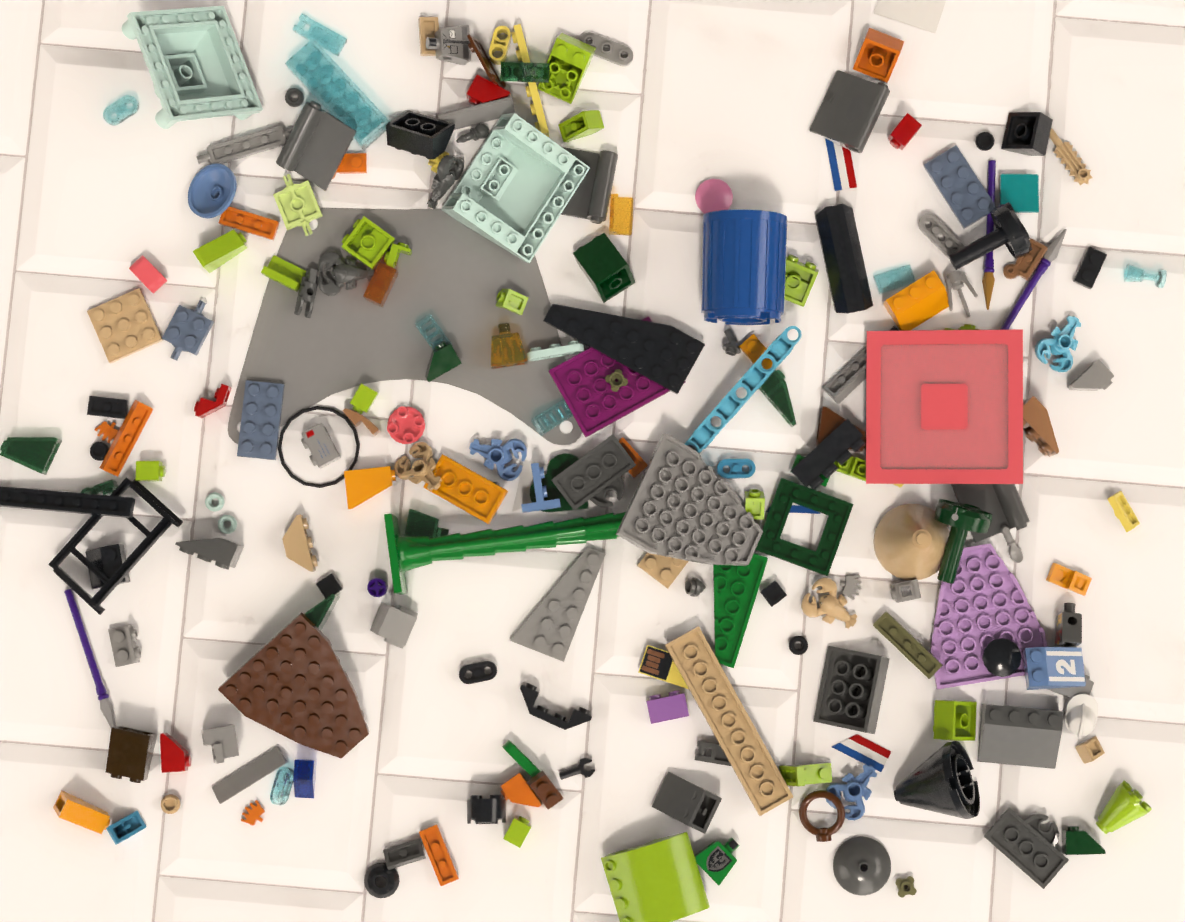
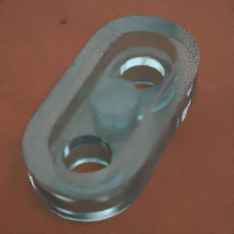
M131 95L123 96L105 108L103 118L111 126L119 125L137 113L139 102ZM132 103L133 107L131 109H127V105ZM112 114H117L115 119H111Z
M283 766L277 771L270 793L272 804L283 806L288 801L295 780V773L292 768Z

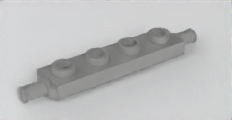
M276 126L208 146L207 154L196 156L199 164L210 161L212 164H223L284 146L293 128L284 131L281 126Z

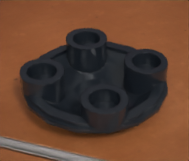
M1004 638L995 639L990 642L982 655V661L987 670L999 677L1010 676L1016 672L1022 658L1018 646L1011 640Z

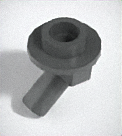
M730 328L725 330L724 333L729 342L724 344L722 349L731 356L740 354L741 349Z

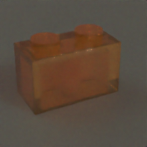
M379 262L363 295L365 300L383 308L399 274L398 271Z

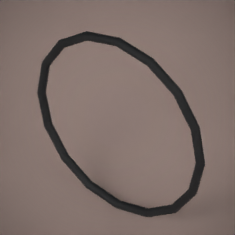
M315 406L302 409L288 419L280 432L278 452L281 465L291 478L304 486L323 488L337 484L345 478L344 474L337 480L324 484L308 483L293 475L284 462L281 449L283 435L291 421L301 414L313 410L330 411L345 419L353 430L357 445L354 461L348 471L352 470L358 461L360 443L357 430L347 416L334 408Z

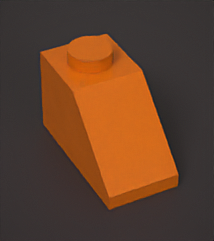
M521 772L501 785L502 790L500 793L506 801L509 799L512 803L534 807L542 805Z

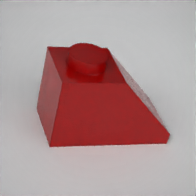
M477 74L466 96L470 104L478 105L509 97L511 93Z
M907 113L888 137L889 143L895 149L903 150L917 134L922 124Z
M161 733L162 773L188 771V767H191V756L188 755V751L171 735Z

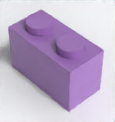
M680 690L668 692L669 696L661 697V694L649 696L650 700H647L646 703L651 724L689 716L685 693H680Z

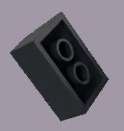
M408 110L386 124L387 145L395 147L397 150H404L411 154L434 160L445 152L455 124Z

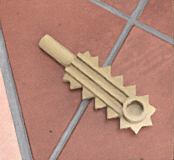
M1051 128L1049 138L1056 146L1053 153L1057 154L1056 158H1061L1060 164H1066L1065 170H1070L1069 176L1075 177L1074 182H1078L1080 186L1083 183L1089 184V180L1093 178L1090 175L1091 170L1085 169L1086 164L1081 163L1082 158L1076 157L1077 151H1072L1073 145L1066 141L1063 143Z

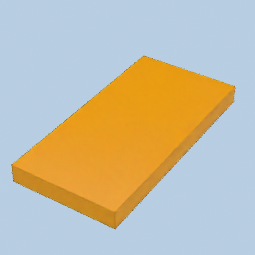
M443 454L433 470L435 477H441V486L437 490L433 489L432 491L427 489V483L423 486L428 491L487 524H490L508 493L506 489Z

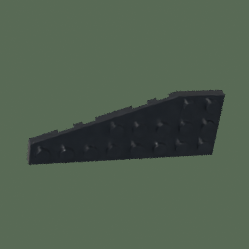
M552 304L543 322L678 395L705 346L701 341L671 325Z

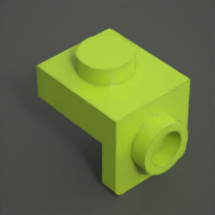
M398 242L397 245L392 243L390 252L387 251L384 258L388 269L395 270L400 253L411 256L412 251L409 249V245Z

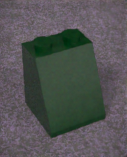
M605 233L596 236L592 241L573 252L577 264L603 303L636 283L627 262Z

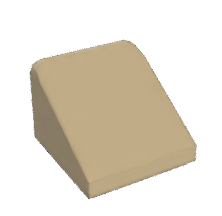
M1096 736L1075 747L1084 764L1093 762L1105 754Z

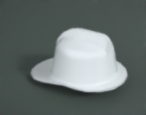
M1078 694L1073 696L1068 702L1065 725L1068 730L1080 739L1082 736L1090 734L1095 728L1099 711L1096 699L1088 694Z

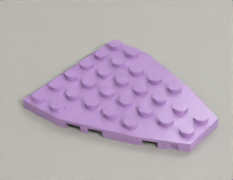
M991 544L965 547L954 584L941 582L930 646V653L943 664L934 674L936 689L1024 676V649L1048 647L1045 631L1036 619V615L1028 604L1027 598L1017 579L1005 566L1004 561L997 555ZM995 639H1009L1020 649L1021 664L1017 671L1010 676H995L984 666L982 661L984 650Z

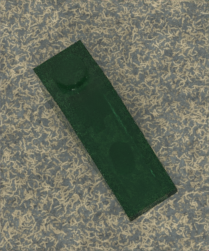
M778 369L770 375L759 390L792 428L796 425V420L787 384L784 380L786 377Z

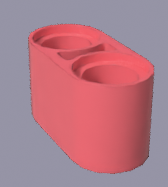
M143 255L129 267L153 294L168 281Z

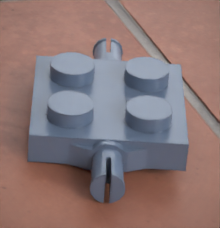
M199 300L195 310L187 309L181 305L178 306L162 337L163 340L175 347L170 358L178 361L182 351L198 355L214 324L212 320L201 314L207 303Z

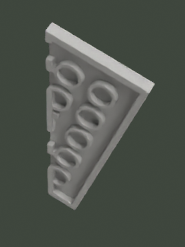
M587 547L510 641L564 662L606 554Z

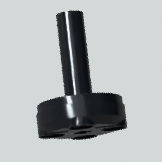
M1009 202L996 207L995 210L990 212L996 230L948 255L955 270L1004 244L1015 259L1023 257L1032 250L1028 232Z

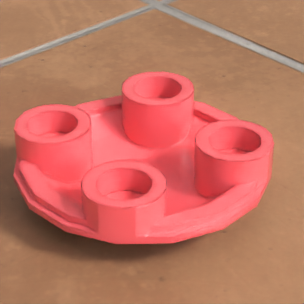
M401 406L394 410L387 422V431L396 442L402 444H412L418 441L425 430V420L422 414L417 409L409 406Z

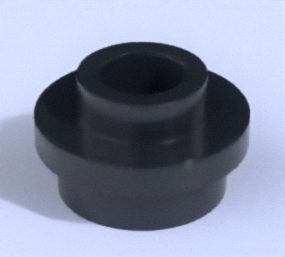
M794 636L789 641V649L795 655H802L808 649V642L802 636ZM796 642L802 644L800 649L795 648Z

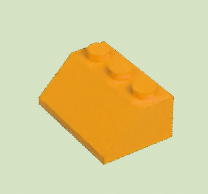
M934 270L883 302L884 307L900 331H911L949 307L945 286Z

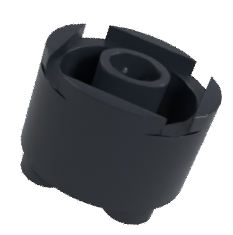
M471 795L470 800H467V824H471V820L475 821L476 824H498V820L506 823V799H502V795H490L489 799H482V795Z

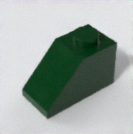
M442 341L434 346L435 349L432 350L425 375L428 382L462 364L449 341L446 343Z
M1067 826V830H1062L1063 854H1106V850L1086 831L1079 829V826Z

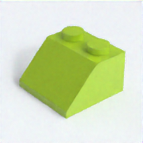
M935 700L933 739L975 741L977 702Z

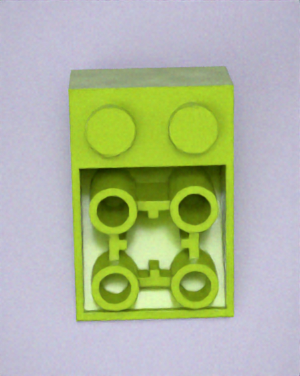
M561 33L556 38L537 89L572 104L596 48Z

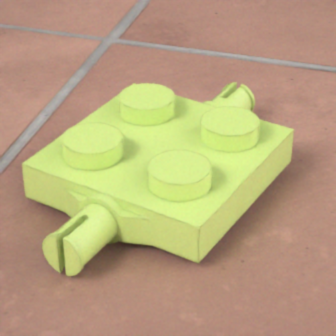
M287 174V177L284 175L283 179L286 187L282 191L273 194L285 227L287 230H290L297 226H302L305 236H309V234H313L309 223L323 216L310 182L307 180L300 184H293L291 175Z

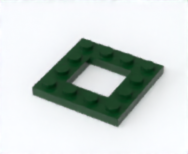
M781 478L762 529L763 533L755 550L828 576L854 504ZM792 503L828 516L816 551L780 539Z

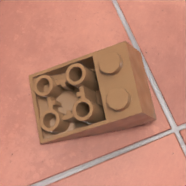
M1032 396L1023 403V430L1026 432L1025 436L1031 442L1035 441L1039 446L1038 450L1044 456H1054L1059 453V448L1048 411L1035 396Z

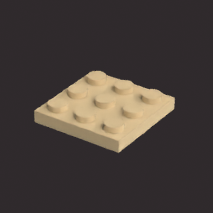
M140 288L87 311L110 364L163 341Z

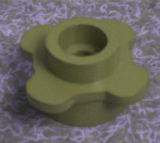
M616 369L614 373L605 377V381L610 384L613 392H617L620 387L628 384V380L624 378L620 369Z
M913 877L898 878L895 881L899 890L897 893L899 897L903 898L905 895L913 896L916 894L917 890L914 888Z

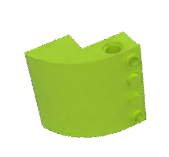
M687 832L655 839L644 845L616 851L601 858L620 922H672L710 908Z

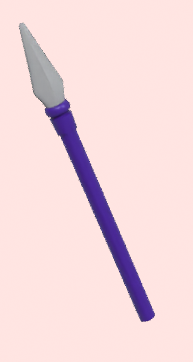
M1064 229L1047 247L1048 250L1041 259V263L1037 266L1036 272L1000 330H1009L1039 279L1051 265V262L1057 258L1067 229Z
M68 589L64 593L96 686V693L99 695L100 710L112 729V727H116L113 704L109 700V694L106 693V688L103 685L72 589Z

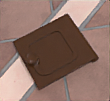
M467 35L470 41L468 46L472 53H476L489 79L498 86L505 88L506 83L500 80L481 42L472 35Z

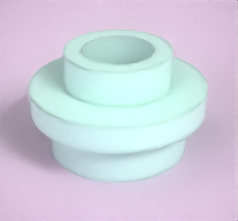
M217 492L210 493L205 499L206 507L213 512L221 510L225 504L224 497ZM215 498L218 499L216 506L212 504V500Z
M223 515L218 520V529L224 534H231L237 528V521L231 515ZM226 521L231 522V526L229 528H226L224 526Z

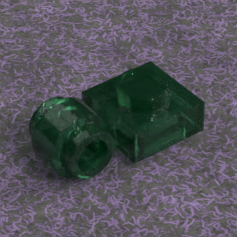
M111 479L92 488L86 487L81 493L88 494L90 492L96 495H110L118 487L116 480Z

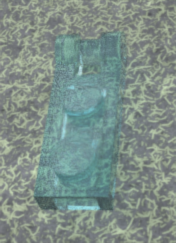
M303 13L299 16L298 24L292 28L295 33L336 56L340 55L348 41L347 38L314 21ZM306 24L311 26L308 32L304 30Z

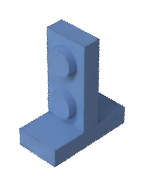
M539 463L531 464L536 502L521 504L522 512L527 513L561 508L560 499L544 501V498L548 497L546 486H542L541 481L542 478H545L544 469L539 467Z

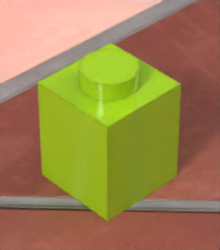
M361 383L350 404L354 405L352 409L360 414L363 412L368 413L379 393Z
M136 461V481L157 482L162 481V477H165L166 469L163 462Z
M519 816V818L514 817L503 839L521 848L532 827L529 824L530 821L522 816Z

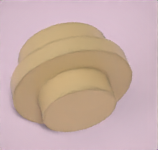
M169 794L161 800V808L167 814H174L180 808L181 803L176 795Z

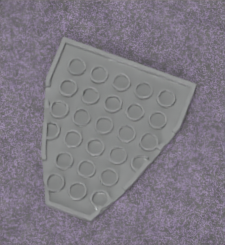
M666 433L662 434L616 535L651 554L710 565H749L763 530L755 523L751 513L746 512L739 496L723 479H719L715 475L714 469L704 463L697 451Z

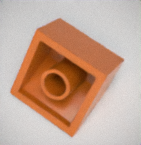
M869 28L853 70L888 83L904 41Z

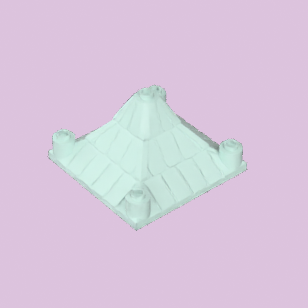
M224 6L130 12L127 15L128 20L123 23L121 29L128 39H137L153 81L154 92L162 105V109L155 115V121L161 128L169 129L180 121L235 115L240 120H245L252 114L260 113L263 110Z

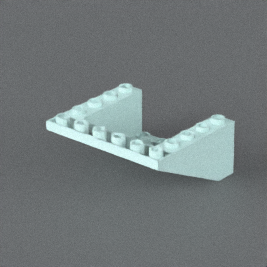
M516 113L503 114L441 210L523 261L530 263L590 167Z

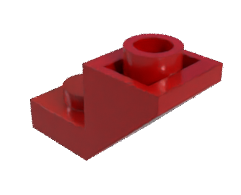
M221 384V387H218L215 392L214 398H216V402L200 398V401H197L194 407L195 416L202 419L224 408L232 388Z

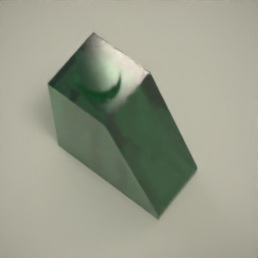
M8 437L0 447V455L36 472L47 475L63 440L55 437Z

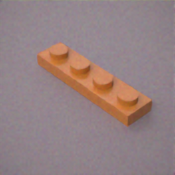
M137 400L134 401L99 468L117 477L119 476L153 408Z

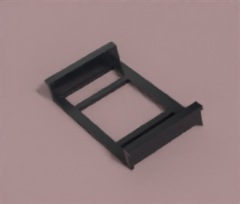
M126 477L110 496L121 497L131 487L164 518L151 532L134 516L127 518L146 538L109 579L75 548L103 517L100 515H92L48 564L54 569L53 572L99 615L106 610L100 604L172 524L179 528L183 523L177 515L139 481H136V479L131 481ZM70 553L76 556L104 583L93 597L59 566Z

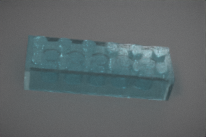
M314 38L285 63L288 70L329 114L357 131L353 140L363 151L386 132V124L390 122L389 119Z

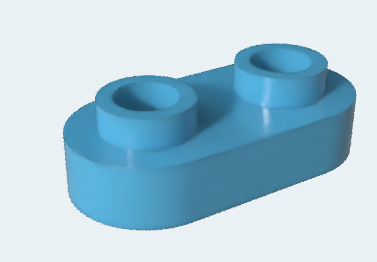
M724 459L719 462L717 473L724 479L750 478L755 473L756 467L750 459ZM724 466H728L730 468V471L728 473H725L723 471ZM742 466H748L749 471L743 472Z

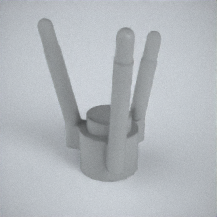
M960 270L953 271L947 274V279H945L949 310H953L952 287L953 290L958 291L966 315L970 317L971 315L961 289L964 287L963 283L966 284L974 297H978V294L966 278L965 273H961Z

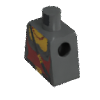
M1064 603V612L1060 613L1056 618L1054 647H1077L1082 644V614L1075 613V603Z

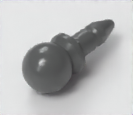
M478 124L475 128H471L470 132L461 135L456 142L464 143L472 139L475 141L484 139L489 134V128L485 124Z

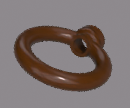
M817 790L809 793L802 800L799 808V817L804 828L811 834L816 835L817 842L832 841V835L842 827L845 820V809L843 803L835 794L825 790ZM817 798L830 800L837 809L836 822L829 828H816L807 818V808Z

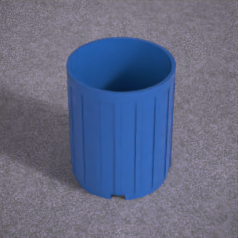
M720 210L703 215L701 313H704V321L717 323L718 319L728 325H768L771 319H775V323L781 322L785 301L788 222L786 215L762 210Z

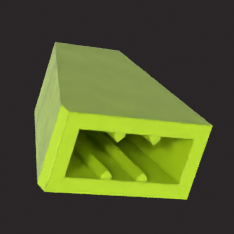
M233 229L192 252L203 268L211 273L246 250L247 247L244 243L247 240L241 232L237 233Z

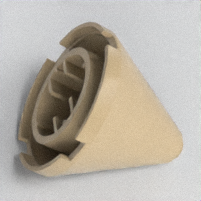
M904 504L886 513L876 527L873 540L876 557L881 566L897 578L909 581L915 579L922 580L939 571L950 531L947 524L934 519L935 511L920 504Z

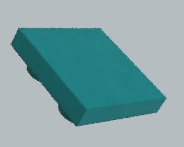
M1039 174L999 175L1000 205L1009 202L1015 213L1039 212Z

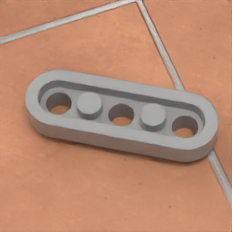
M590 32L581 36L580 41L586 43L587 39L593 41L589 45L596 48L594 56L622 67L629 66L632 63L634 55L629 47ZM609 46L610 50L604 51L603 47ZM626 53L628 56L626 58H622L621 54Z
M925 214L919 220L918 227L920 231L947 258L952 253L951 250L953 248L959 250L964 247L963 243L934 215ZM925 222H929L931 227L927 228ZM938 236H944V241H940Z

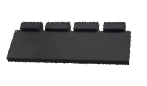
M847 418L790 471L805 487L809 485L815 490L824 482L819 475L823 474L826 478H829L838 469L834 464L835 461L842 466L853 456L848 451L850 447L856 453L866 444L861 439L862 433Z

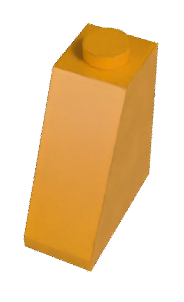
M391 466L344 471L348 509L357 507L392 486L393 481H396L395 469L391 470Z
M61 790L53 806L59 818L99 834L106 830L111 821L106 811Z

